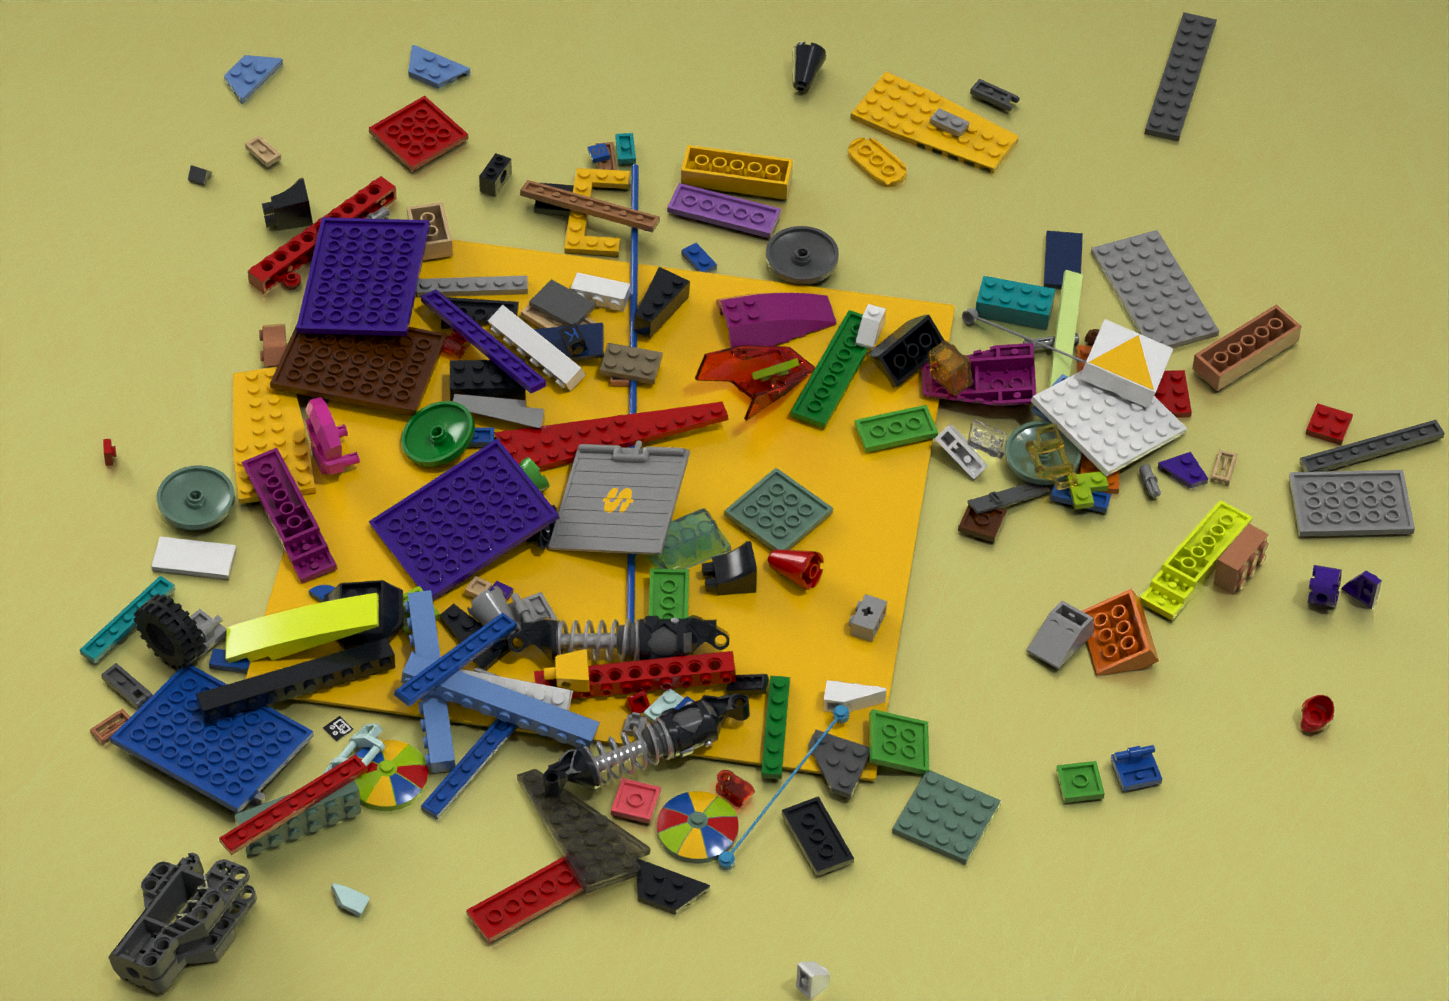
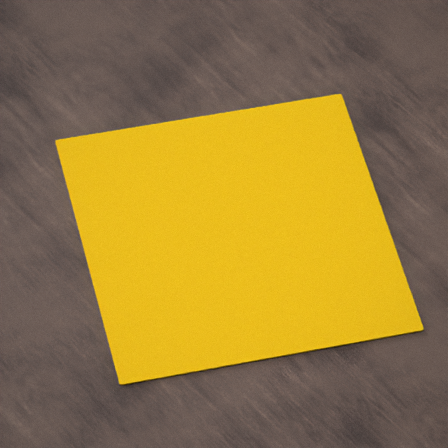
M452 240L453 256L423 260L419 279L527 276L528 294L449 297L519 302L518 317L532 329H540L522 318L521 311L529 305V301L551 279L570 290L577 272L630 284L631 263ZM638 264L637 310L659 266ZM661 267L690 281L689 298L650 339L637 333V348L663 352L655 385L637 382V413L723 401L729 420L642 443L641 448H685L690 450V456L662 555L635 554V623L637 619L640 621L645 616H649L650 568L689 569L688 617L695 615L705 620L716 619L717 626L727 631L730 637L729 645L724 650H718L709 643L704 642L692 655L733 651L736 675L767 674L769 677L766 694L746 695L749 699L750 707L748 719L738 721L734 718H726L718 740L709 747L703 746L694 749V752L689 756L762 766L770 676L790 677L782 769L795 770L808 754V746L815 730L825 732L834 721L832 712L823 711L827 680L886 688L885 703L849 712V720L847 722H836L828 732V734L869 747L870 711L874 709L887 712L933 438L866 453L855 428L854 421L927 405L934 424H936L940 399L923 396L922 367L898 387L893 388L868 352L825 429L790 417V412L849 310L864 314L868 304L886 309L885 324L874 348L905 322L929 314L947 343L944 349L927 362L931 363L947 359L955 306ZM416 290L409 327L447 334L446 343L418 409L419 411L436 402L450 401V360L490 359L453 328L441 329L442 319L421 302V297H417ZM754 293H810L827 295L836 319V325L816 333L813 331L806 333V336L802 338L795 337L786 344L779 343L770 350L732 356L728 342V328L724 315L719 313L716 299ZM630 298L624 312L596 306L587 317L596 323L603 322L604 354L608 343L630 346ZM490 324L480 325L519 359H525V364L546 380V387L532 394L526 390L527 407L544 409L545 421L542 426L629 414V387L610 386V377L600 375L603 358L573 360L582 368L585 376L571 391L566 387L562 389L556 384L555 378H548L542 372L543 369L540 366L536 368L534 365H530L529 357L521 356L516 351L517 348L514 345L510 347L505 343L503 336L495 335L490 330ZM795 358L798 359L799 365L788 369V374L778 376L777 373L772 374L771 379L762 382L761 379H753V372ZM329 400L327 406L336 427L345 424L348 436L340 437L342 456L357 451L360 463L344 467V472L322 475L312 455L311 461L316 493L304 494L302 496L320 528V532L328 545L338 569L301 584L284 551L264 616L321 603L309 595V590L318 585H330L336 588L340 583L384 580L402 589L403 594L416 588L415 583L370 526L369 521L483 447H467L456 459L440 466H420L407 457L401 443L405 425L413 415ZM470 412L475 422V428H494V432H502L504 430L509 431L532 427ZM573 462L539 471L542 476L545 475L550 485L547 490L541 493L551 505H555L557 513H559ZM775 468L781 470L833 508V513L790 549L816 551L823 556L824 563L820 565V569H823L821 578L814 588H809L810 590L800 587L770 568L768 556L773 550L724 516V510ZM525 540L433 600V605L440 614L452 604H455L470 615L467 608L471 609L473 606L471 601L474 598L466 595L465 589L473 578L477 576L492 583V586L498 581L512 587L513 594L518 593L521 599L542 592L556 618L566 622L568 633H571L572 624L575 620L580 624L581 633H584L588 620L592 621L594 633H597L599 622L602 619L606 623L607 633H610L612 622L615 619L618 621L619 626L625 625L627 620L628 554L549 550L548 546L545 550H541L538 544L528 545L527 540ZM746 541H751L757 566L756 593L717 596L716 591H706L705 578H712L713 575L703 576L702 564L712 562V557L730 552ZM865 594L887 601L886 615L873 642L850 635L851 627L848 626L850 617L856 614L855 610L858 601H862ZM510 596V598L507 600V604H510V603L513 602V600L511 599V596ZM440 618L435 621L440 657L456 647L459 641L456 637L452 636ZM401 629L390 639L389 643L395 654L396 668L304 694L293 699L424 718V714L419 713L418 702H422V698L409 707L394 695L395 690L403 685L401 683L402 672L411 652L415 651V647L410 646L409 635L413 634V632L405 635ZM718 635L715 641L718 644H723L726 642V638L723 635ZM516 637L512 640L515 646L523 645L521 638ZM332 641L276 660H271L269 656L250 662L245 679L340 652L344 649L339 643ZM531 644L521 652H513L510 649V652L487 671L500 677L535 683L534 671H542L544 668L556 667V665L550 661L541 649ZM562 649V654H566V649ZM587 649L588 666L621 662L617 649H613L610 662L607 661L605 649H600L597 662L593 659V650ZM625 656L623 662L634 661L630 656ZM471 661L461 669L474 671L475 668L479 667L475 662ZM727 684L673 688L672 690L683 698L688 696L696 702L704 695L716 697L726 695ZM667 690L646 692L650 706ZM638 692L571 699L568 711L600 722L594 742L599 741L609 744L608 739L611 736L617 745L624 746L620 734L624 729L627 715H632L625 706L626 698ZM447 701L449 722L490 727L497 719L490 715H484L477 710L465 708L458 703ZM519 726L515 730L520 732L538 734L537 732L531 731L529 729H522ZM627 736L630 743L636 741L635 737ZM810 755L798 770L821 774L813 755ZM869 759L860 780L875 781L878 765L870 763Z

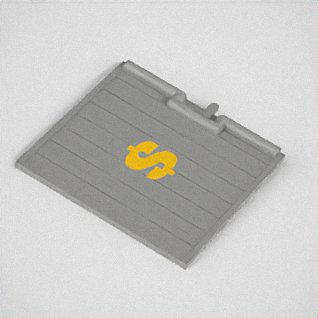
M641 441L636 442L635 448H621L619 445H578L558 513L560 518L556 520L548 546L549 550L662 555L690 456V450L673 447L641 448Z

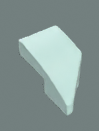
M333 883L331 886V890L334 891L337 899V907H342L360 917L370 897L336 883Z

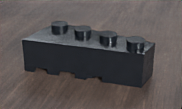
M659 267L635 314L634 331L650 339L689 298L690 281Z

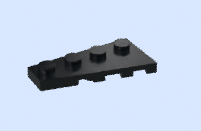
M446 297L479 325L489 324L488 320L502 305L518 316L519 302ZM443 320L441 321V329L452 328Z
M452 604L440 614V620L452 636L456 637L459 644L483 627V625L455 604ZM500 640L472 661L480 669L487 671L510 652L509 645Z

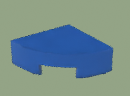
M318 585L309 590V595L322 603L324 602V595L333 591L335 587Z

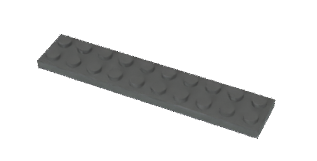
M1183 12L1144 134L1179 141L1217 19Z

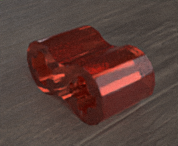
M453 329L450 336L443 342L442 352L460 359L471 343Z

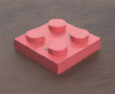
M622 778L611 808V815L650 824L661 794V787Z

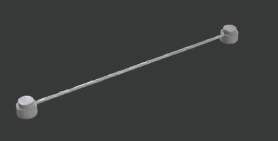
M968 308L962 313V319L966 324L970 325L980 320L1072 359L1086 363L1085 360L978 317L979 314L976 309Z

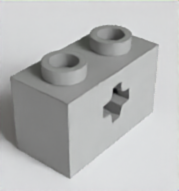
M865 594L863 600L858 601L855 610L856 614L850 617L848 626L851 627L850 635L873 642L886 615L887 601Z

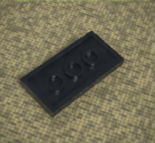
M819 796L782 810L785 822L816 876L854 863L852 853Z

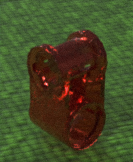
M721 770L717 774L716 792L729 800L733 805L742 807L755 793L753 786L749 782L744 781L732 771Z

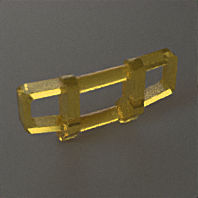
M1050 424L1036 428L1037 441L1032 440L1025 444V448L1030 453L1034 463L1036 476L1051 479L1057 490L1077 486L1078 479L1074 472L1075 469L1068 459L1064 448L1065 443L1060 436L1057 425ZM1055 433L1056 439L1041 442V434ZM1058 451L1062 461L1061 465L1053 467L1042 465L1039 458L1040 454ZM1070 474L1072 480L1059 482L1056 477Z

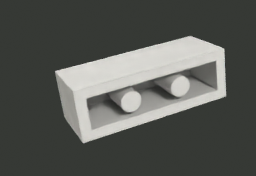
M578 272L571 286L572 291L596 303V306L624 312L630 298L629 283Z

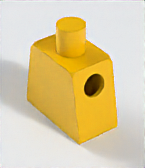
M587 649L557 655L555 657L556 667L544 668L545 680L556 679L557 688L590 692Z

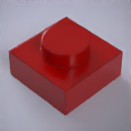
M103 439L105 464L110 466L113 465V457H117L116 446H112L111 439Z

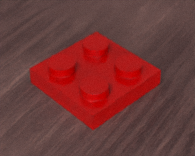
M1317 403L1306 429V435L1342 445L1353 414Z

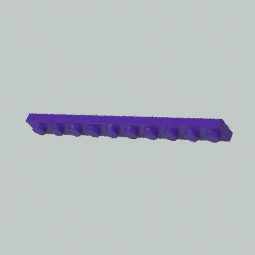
M435 289L421 296V302L530 394L546 387V380L438 290Z

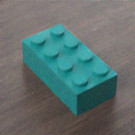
M983 276L976 301L978 317L1047 330L1054 305L1055 289Z

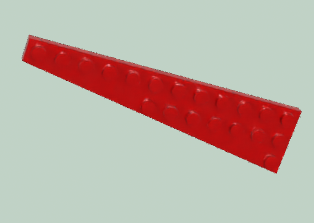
M722 401L546 425L541 428L531 427L509 431L504 430L502 432H494L495 439L498 438L518 464L523 459L529 457L540 468L539 471L574 462L578 445L580 444L619 445L621 448L635 446L637 441L646 443L729 419Z

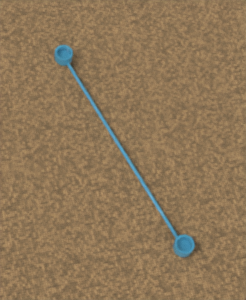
M839 705L834 709V721L732 851H724L719 855V866L722 869L729 870L734 867L735 857L733 853L836 722L845 723L849 720V709L846 706Z

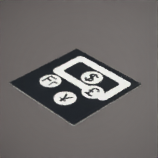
M341 716L323 727L336 741L353 730Z

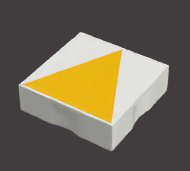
M1104 319L1079 379L1102 389L1112 391L1127 400L1149 408L1173 348Z

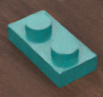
M633 133L615 134L618 164L636 163Z

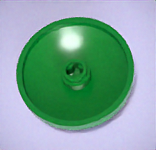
M441 401L430 404L419 410L416 415H413L405 425L401 437L402 448L407 457L420 466L434 467L446 464L460 456L470 445L475 433V422L469 410L462 404L453 401Z

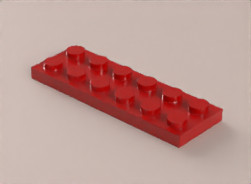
M571 852L467 909L466 915L489 944L594 886V880Z

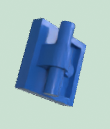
M1154 745L1130 747L1126 751L1116 752L1111 755V762L1123 791L1162 783V776L1152 754L1155 753Z

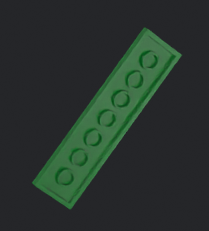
M851 310L847 312L792 408L790 417L824 429L826 428L870 350L869 348L855 345L863 314Z

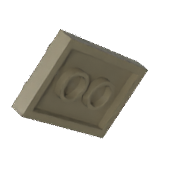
M608 343L600 367V375L655 385L663 352Z

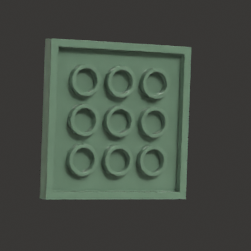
M778 468L772 470L724 510V516L773 551L775 549L790 550L833 513V508Z
M929 770V772L924 774L893 826L892 833L966 865L999 809L1001 800Z

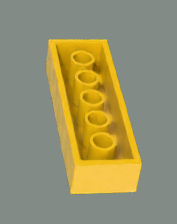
M687 145L681 168V183L698 188L787 200L793 174V159Z

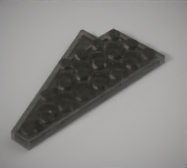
M536 768L517 774V781L585 894L642 875V868L636 859L650 855L651 849L649 846L565 788H563L558 796L547 795L544 790L543 773Z

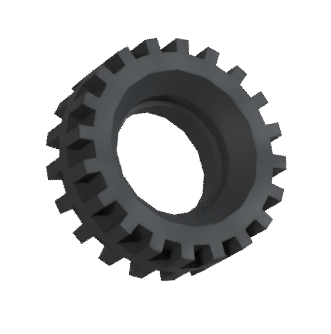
M156 594L134 613V622L138 624L136 629L140 631L141 639L147 642L146 646L154 651L156 657H161L163 663L166 664L168 662L171 668L176 667L179 670L182 667L184 670L205 652L206 645L203 644L206 642L205 638L201 636L202 631L197 628V622L190 618L188 611L185 612L182 609V605L174 603L171 597L167 599L164 594L161 596Z

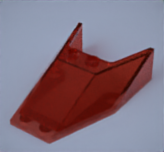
M739 345L704 354L695 379L697 381H723L734 384L739 391L745 393L752 400L744 417L747 421L791 391L812 373L815 367L791 347ZM795 358L798 359L799 365L788 369V374L778 376L777 373L772 374L771 379L762 382L761 379H753V372Z

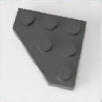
M815 730L808 746L809 751L824 732ZM827 733L811 755L814 756L822 776L828 782L830 791L851 799L870 759L869 747Z

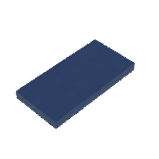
M1046 232L1043 287L1062 289L1065 270L1081 274L1083 233Z
M603 322L577 325L588 349L572 357L559 333V330L567 326L534 329L572 361L604 358Z

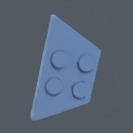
M412 45L408 70L409 77L439 89L447 83L456 81L457 77L462 74L466 76L470 74L469 67Z
M244 55L224 75V81L231 87L232 92L239 97L240 103L243 104L283 65V59Z

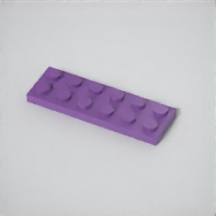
M679 183L667 207V212L770 238L781 215V208Z

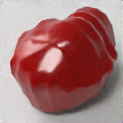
M1317 695L1304 701L1301 707L1303 718L1300 726L1302 730L1306 733L1323 730L1330 725L1335 712L1334 704L1330 697Z

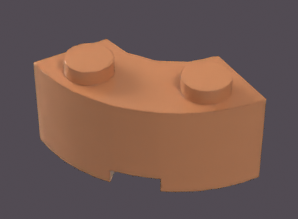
M285 324L263 325L262 330H259L260 341H263V351H260V360L264 362L265 366H278L287 346Z

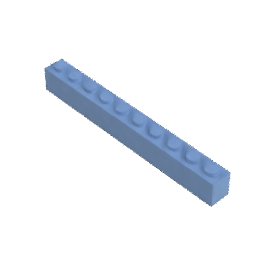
M431 590L408 593L405 609L406 613H410L411 617L407 618L408 630L412 629L413 634L409 635L410 646L415 647V651L411 653L435 662L441 657ZM426 694L422 697V702H418L419 713L424 714V719H421L422 732L426 731L427 735L423 737L424 749L428 748L429 754H425L426 765L431 766L432 773L452 771L455 767V757L447 701L439 696Z
M411 653L402 672L401 683L405 684L434 663V661ZM457 671L427 693L439 696L449 702L458 703L465 708L477 710L484 715L499 718L503 722L518 725L522 729L537 732L541 736L556 739L560 743L570 744L577 749L584 746L591 749L600 723L461 671Z

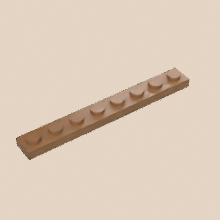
M527 180L520 189V196L652 233L660 223V217L530 180Z

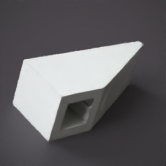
M827 680L823 711L833 713L837 706L844 705L849 709V712L885 703L886 688Z

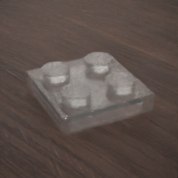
M974 419L970 427L967 444L974 449L988 453L992 457L1002 459L1005 453L1008 434Z

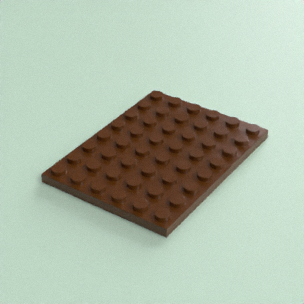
M295 327L270 382V387L287 392L416 415L446 343L447 334L413 327L408 328L407 336L297 333Z

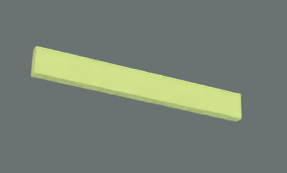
M1065 270L1054 348L1073 355L1083 275ZM1053 351L1048 388L1062 374L1070 377L1072 358Z

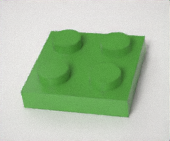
M1096 761L1057 765L1056 772L1064 803L1104 798L1105 793Z

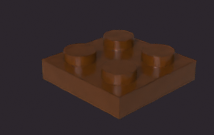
M968 504L958 526V531L995 542L1007 516V510L997 508L977 514Z

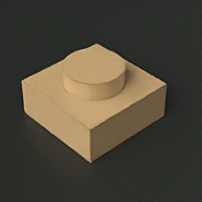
M475 576L466 587L465 594L475 598L484 590H490L492 583Z

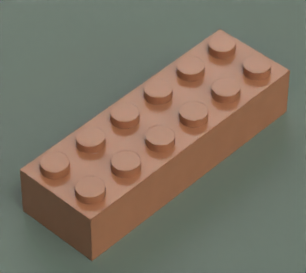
M1276 304L1196 353L1192 370L1216 391H1219L1298 342L1302 326Z

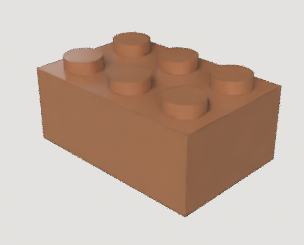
M1248 524L1219 557L1213 584L1231 594H1234L1238 589L1241 590L1246 579L1252 577L1255 573L1256 567L1264 563L1266 559L1265 551L1269 546L1267 542L1269 534Z

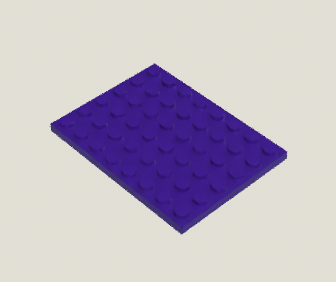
M322 218L296 326L297 333L407 336L429 234L430 221Z
M497 438L370 520L369 523L417 587L420 586L423 591L431 590L432 600H435L560 517Z

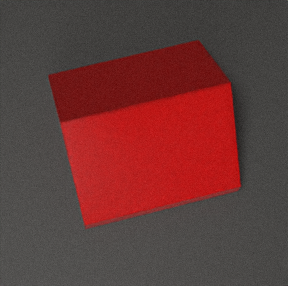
M645 690L626 698L625 706L631 714L633 712L642 713L650 707Z

